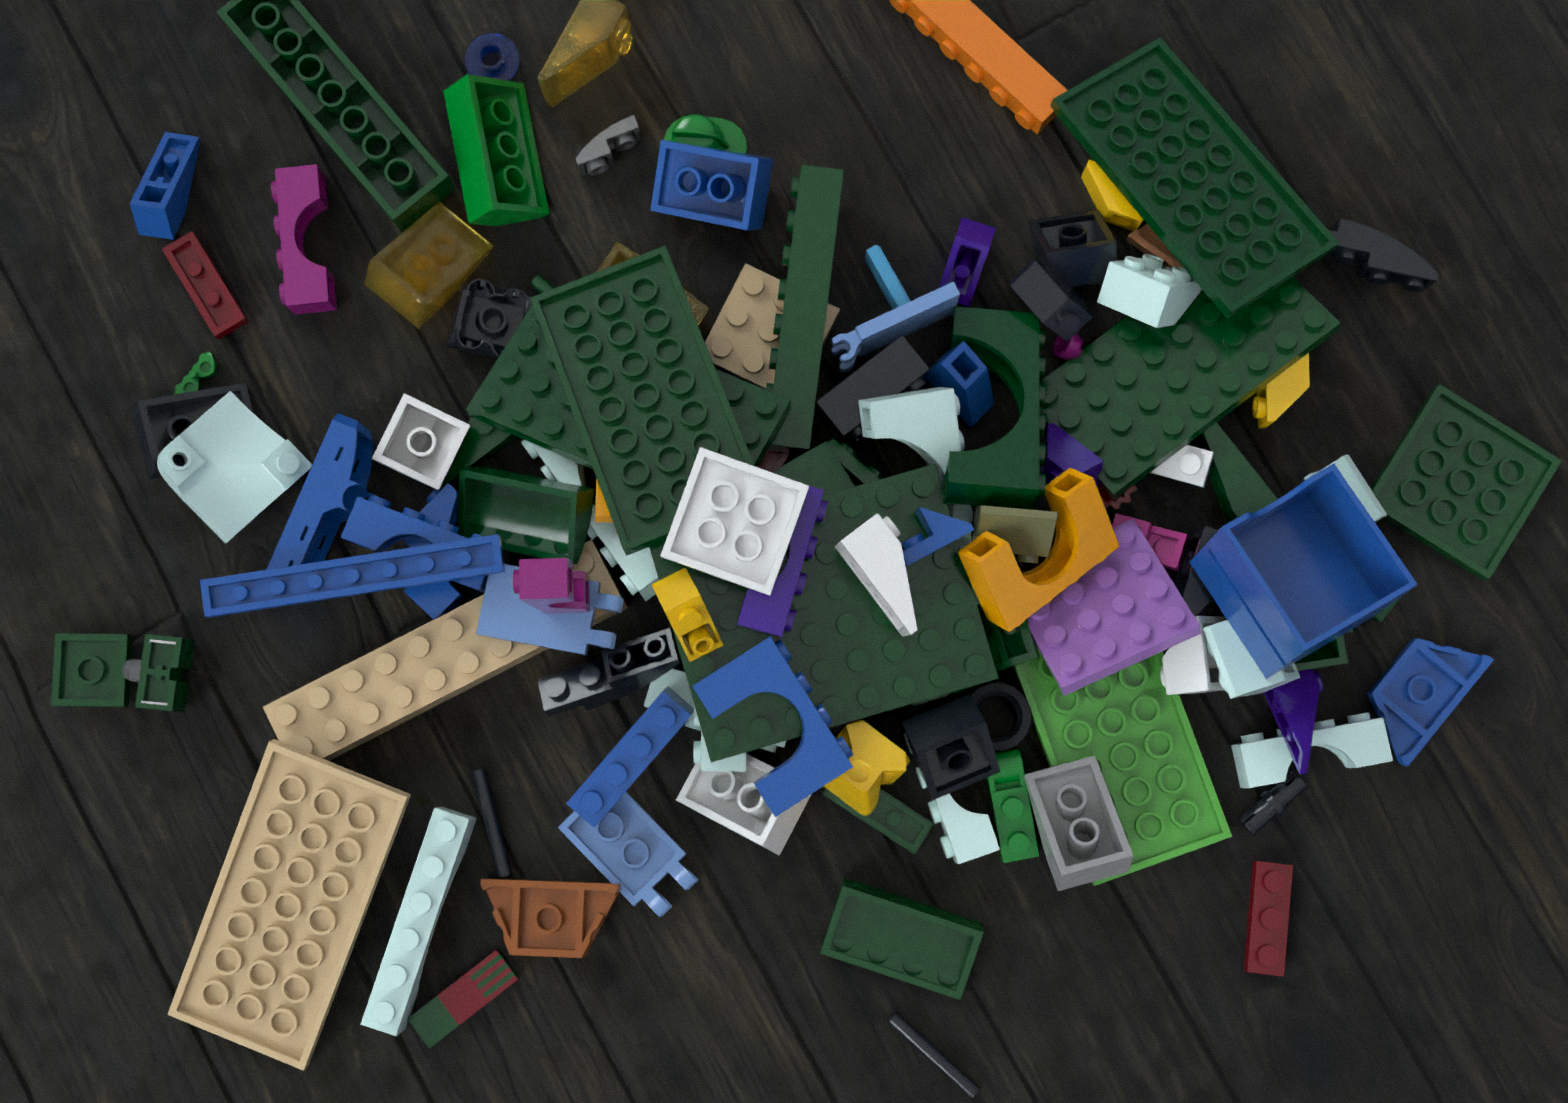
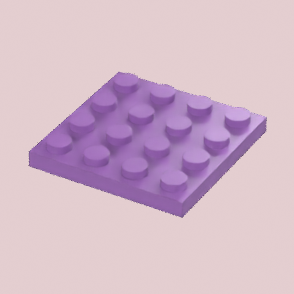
M1134 519L1113 528L1120 546L1108 555L1104 561L1098 563L1081 576L1077 582L1071 584L1055 596L1051 602L1027 618L1033 639L1064 696L1201 634L1198 621ZM1037 566L1032 567L1030 569L1021 570V573L1031 571Z

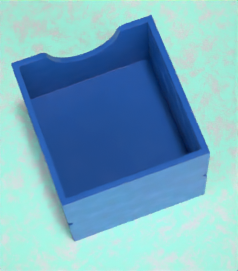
M1335 464L1312 475L1289 493L1266 507L1253 513L1247 512L1222 526L1190 561L1197 575L1266 679L1374 617L1418 585Z

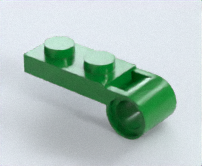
M1019 749L995 752L1000 772L985 778V781L989 788L1001 860L1003 863L1039 857L1028 789Z

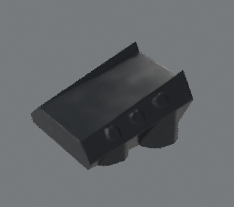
M480 278L472 282L462 280L457 291L455 307L446 338V347L499 358L532 306L530 297L534 295L526 294L524 291L514 288L508 290L494 287L489 281Z

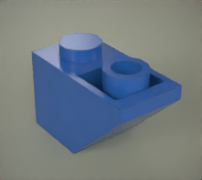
M964 341L944 353L929 368L926 379L934 388H954V394L957 395L960 403L959 416L969 427H972L995 404L988 368Z

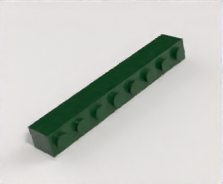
M801 164L800 176H793L791 197L797 198L796 211L789 210L786 229L788 232H793L791 245L784 244L782 266H789L787 279H780L778 300L784 301L783 314L776 313L773 331V335H780L778 349L771 348L769 369L775 370L774 384L767 383L766 390L790 399L791 408L768 447V451L802 455L810 450L844 174L843 169Z

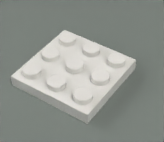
M700 447L660 556L770 596L809 486Z

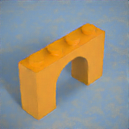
M1070 467L1045 486L1044 494L1050 509L1053 512H1057L1056 536L1049 557H1046L1039 566L1031 571L1021 573L1009 543L988 531L983 532L958 551V555L987 620L1008 632L1012 631L1120 547L1093 477Z

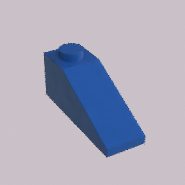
M169 132L164 133L130 202L139 235L174 240L186 212L200 147L199 137Z

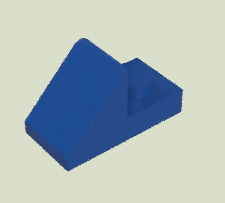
M924 508L916 509L915 513L928 538L924 539L922 533L901 543L904 548L905 566H909L968 534L974 528L969 522Z

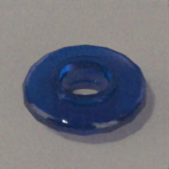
M485 34L477 37L469 45L465 53V66L468 74L509 81L519 67V53L516 45L508 37L500 34ZM489 52L501 54L500 62L494 66L484 65L482 60Z

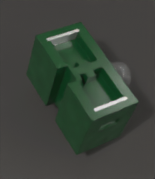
M145 634L142 660H128L122 667V674L127 680L138 682L135 707L185 712L189 682H182L183 669L191 670L195 640Z

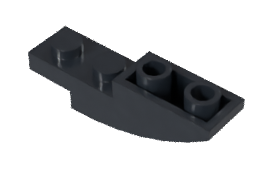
M1341 218L1329 229L1339 244L1334 251L1326 256L1335 257V260L1342 264H1355L1359 262L1357 276L1367 278V281L1372 284L1386 285L1393 283L1402 285V289L1406 291L1422 292L1438 281L1439 273L1426 260L1398 240L1376 229Z
M667 628L617 645L614 649L602 650V658L537 679L544 712L548 716H552L582 705L588 711L624 697L655 681L680 663L672 630Z

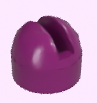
M1077 334L1068 341H1065L1058 335L1053 344V354L1064 360L1075 359L1083 352L1081 349L1084 346L1083 340Z

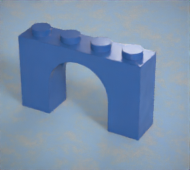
M768 637L692 687L712 719L748 696L761 692L779 694L788 699L797 709L802 722V738L797 750L784 763L753 782L774 817L851 769L853 766L848 759L854 756L842 736L837 739L834 738L828 728L833 721L823 705L820 704L815 707L807 694L813 690L801 671L794 675L787 664L792 657L783 642L779 639L774 643L772 638Z

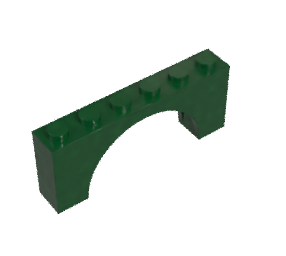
M954 306L950 327L949 350L964 341L985 366L996 374L1010 389L1017 403L1019 420L1007 435L991 445L970 451H949L945 471L944 503L1034 510L1037 496H1044L1046 484L1045 474H1039V466L1044 465L1046 452L1045 444L1039 443V436L1044 435L1046 421L1045 414H1039V406L1043 407L1046 390L1045 385L1039 384V378H1043L1045 372V356H1039V350L1044 348L1045 328H1039V318L1034 313Z

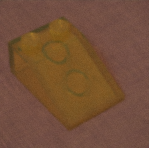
M581 0L537 77L546 104L552 107L612 67L616 64L621 54L625 55L629 51L633 42V36L626 5L616 0Z
M439 202L370 260L364 284L419 329L446 304L459 289L461 281L466 280L490 253L493 245Z

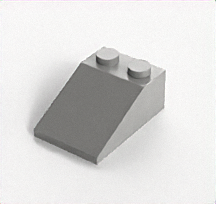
M1095 756L1025 774L1024 778L1043 849L1058 891L1129 872L1133 853Z

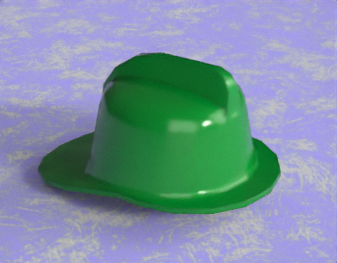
M699 114L687 115L674 121L667 129L664 140L745 154L747 151L746 137L736 124L722 118L707 117Z

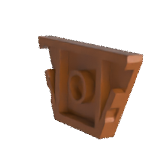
M481 879V887L483 891L486 890L494 908V911H492L497 925L503 930V940L509 954L520 956L586 957L621 890V883Z

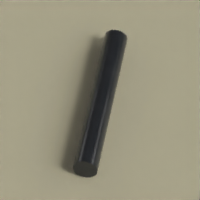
M483 768L472 771L471 774L498 878L511 875L513 873L486 770Z
M898 1012L891 1016L887 1023L970 1099L977 1094L980 1087Z

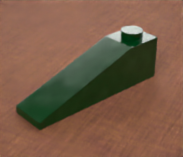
M1217 422L1195 438L1199 448L1214 452L1208 474L1222 512L1229 522L1247 512L1253 513L1278 500Z

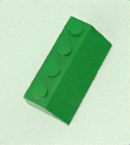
M466 74L443 92L468 224L501 226L546 217L549 215V209L524 83Z

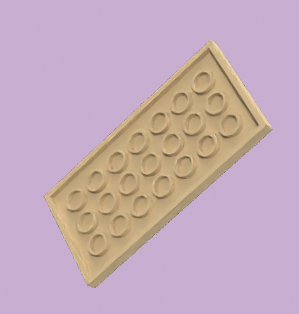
M273 739L269 741L167 1015L304 1071L309 1066L411 794Z

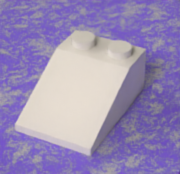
M877 513L834 547L901 636L912 635L917 631V624L902 545L897 539L901 534L888 516L882 519Z
M746 754V772L701 771V763H695L676 801L780 856L811 795L774 817L753 783L773 770L774 767Z

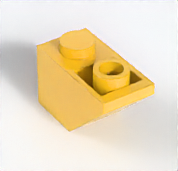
M1088 160L1081 179L1104 221L1132 231L1136 230L1142 223L1143 218L1097 163Z
M1309 353L1257 391V397H1254L1252 411L1254 418H1258V428H1266L1275 422L1310 387Z
M686 568L651 584L689 662L724 646Z

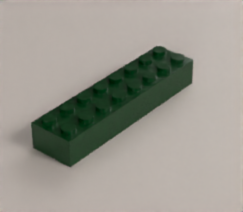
M231 0L217 11V14L228 29L402 233L456 190L449 175L299 0Z

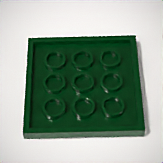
M1438 384L1432 389L1374 482L1371 490L1387 514L1384 517L1385 519L1483 581L1491 578L1562 460L1441 384Z

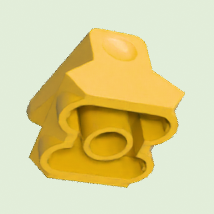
M858 719L849 722L835 738L837 739L842 736L854 754V756L848 759L853 767L824 785V787L858 813L867 816L878 803L880 785H891L906 771L910 759L905 751L864 720Z

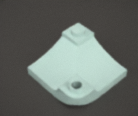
M231 391L171 441L159 453L157 459L158 470L164 480L224 543L231 540L312 467V464L288 439L285 440L268 427ZM173 455L183 456L185 465L176 466L172 460Z

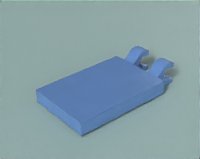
M951 282L856 326L854 331L836 335L832 339V355L835 356L842 352L846 353L840 356V372L851 370L858 356L860 358L896 341L902 335L905 337L952 315L954 306H957L960 296L955 283Z
M504 564V573L488 575L476 631L477 635L581 655H587L589 645L614 649L617 635L612 632L593 630L592 626L596 609L621 613L624 598L617 595L599 593L600 582L590 580V612L545 614L520 600L519 594L514 593L513 571L519 570L518 566Z
M627 791L595 828L575 811L558 827L611 883H621L620 893L633 906H636L643 899L659 917L663 916L672 905L654 887L668 873L685 890H689L698 881L695 875L680 862L687 855V852Z

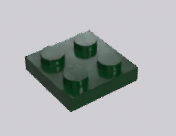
M55 633L51 706L129 707L133 635Z

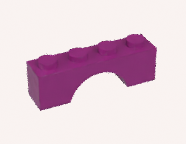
M317 164L275 169L276 181L271 182V192L274 202L278 203V215L274 216V228L281 240V249H277L276 252L278 267L280 270H283L284 283L279 285L281 302L283 305L286 304L295 315L337 310L334 275L325 266L308 260L304 251V236L307 227L316 216L329 209L326 175Z
M568 558L519 559V570L513 571V590L515 594H519L520 600L545 614L590 612L589 575L584 571H573V562Z

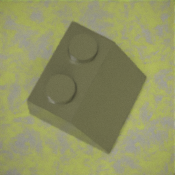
M982 505L975 506L972 541L983 532L988 531L1009 543L1013 554H1017V562L1038 564L1039 556L1049 557L1057 521V512Z

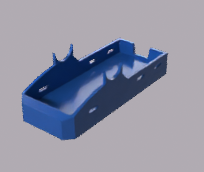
M339 413L332 419L266 570L325 561L340 524L348 521L357 496L365 499L370 494L375 495L367 492L373 457L371 431L359 421ZM357 459H358V460H360V461H359V463H358V465H357V468H356L355 472L353 473V472H352V471H353V468H354V466H355V464H356V462H357ZM326 536L322 548L319 549L323 537Z

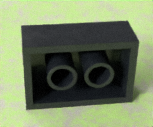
M902 335L816 402L815 416L839 444L849 443L854 447L866 438L862 434L858 400L924 390L923 387L927 384L926 378L930 369Z

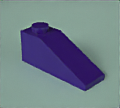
M1313 669L1298 671L1299 679L1263 692L1299 775L1307 773L1319 692L1323 691L1321 676L1318 671H1313Z

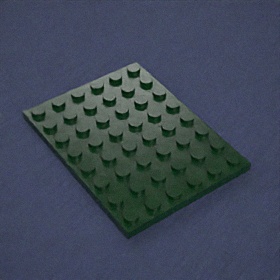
M935 464L822 496V500L828 501L822 523L816 521L814 523L811 536L818 537L812 559L804 558L801 572L806 573L807 578L801 596L797 594L793 596L790 609L797 610L791 632L783 631L781 638L737 626L747 591L746 587L662 558L660 555L666 541L650 546L659 580L683 568L687 569L724 645L689 662L674 632L711 762L802 736V722L797 709L788 699L779 694L761 692L750 695L712 719L692 687L768 637H771L774 643L780 639L792 657L787 664L794 675L801 671L813 690L807 694L815 707L822 704L832 719L833 723L828 728L998 679L971 583L958 555V551L961 550L958 539L906 566L917 631L912 635L903 637L834 547L877 513L882 519L888 516L896 525L901 534L897 537L900 543L922 533L924 539L928 538L915 510L924 508L950 516L948 505L944 503V492ZM788 548L778 575L783 571L787 562Z

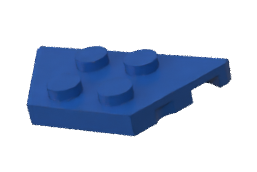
M1418 638L1410 640L1367 693L1377 717L1384 718L1388 741L1399 764L1402 766L1410 765L1493 662V658L1487 655H1477L1461 651L1459 648L1436 645L1434 642Z

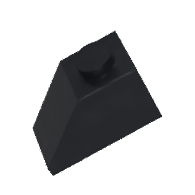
M1035 258L1009 282L1012 289L1041 322L1065 341L1071 339L1092 318L1083 296Z

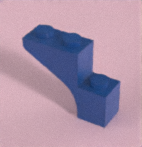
M449 483L444 488L441 486L439 490H433L426 499L428 504L419 512L425 515L423 521L437 526L440 520L456 526L458 521L459 492ZM421 538L403 539L410 547L433 544ZM452 581L407 587L404 590L433 620L456 609L466 598Z

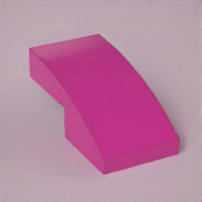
M1115 514L1112 528L1134 519L1163 567L1179 571L1189 538L1187 534L1153 526L1148 521Z

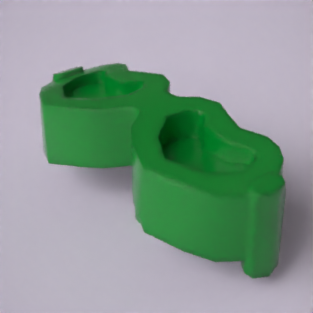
M210 352L201 354L199 361L189 371V375L184 376L182 383L175 386L174 394L201 390L200 379H207L216 375L217 362L215 356Z

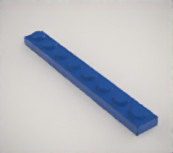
M499 534L203 579L200 580L204 617L212 618L504 573L505 565L501 537Z

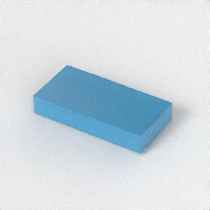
M876 244L867 249L865 262L892 310L910 302L881 247Z

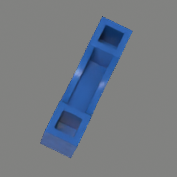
M371 494L368 500L357 496L341 535L342 539L377 553L385 552L396 542L408 538H421L433 544L469 539L458 535L460 528L439 520L437 526L423 521L425 518L424 514L406 507L403 513L389 509L390 501ZM473 533L471 538L483 536ZM488 575L452 581L484 593Z
M667 686L566 804L595 828L690 718L694 708Z

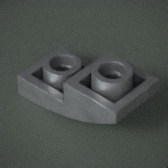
M634 115L611 125L582 149L576 157L581 176L587 174L595 176L605 172L609 168L608 166L614 164L611 154L612 150H627L633 147L636 141L641 140L639 126Z

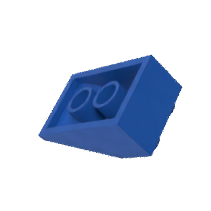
M661 140L650 211L743 230H761L763 228L774 159Z

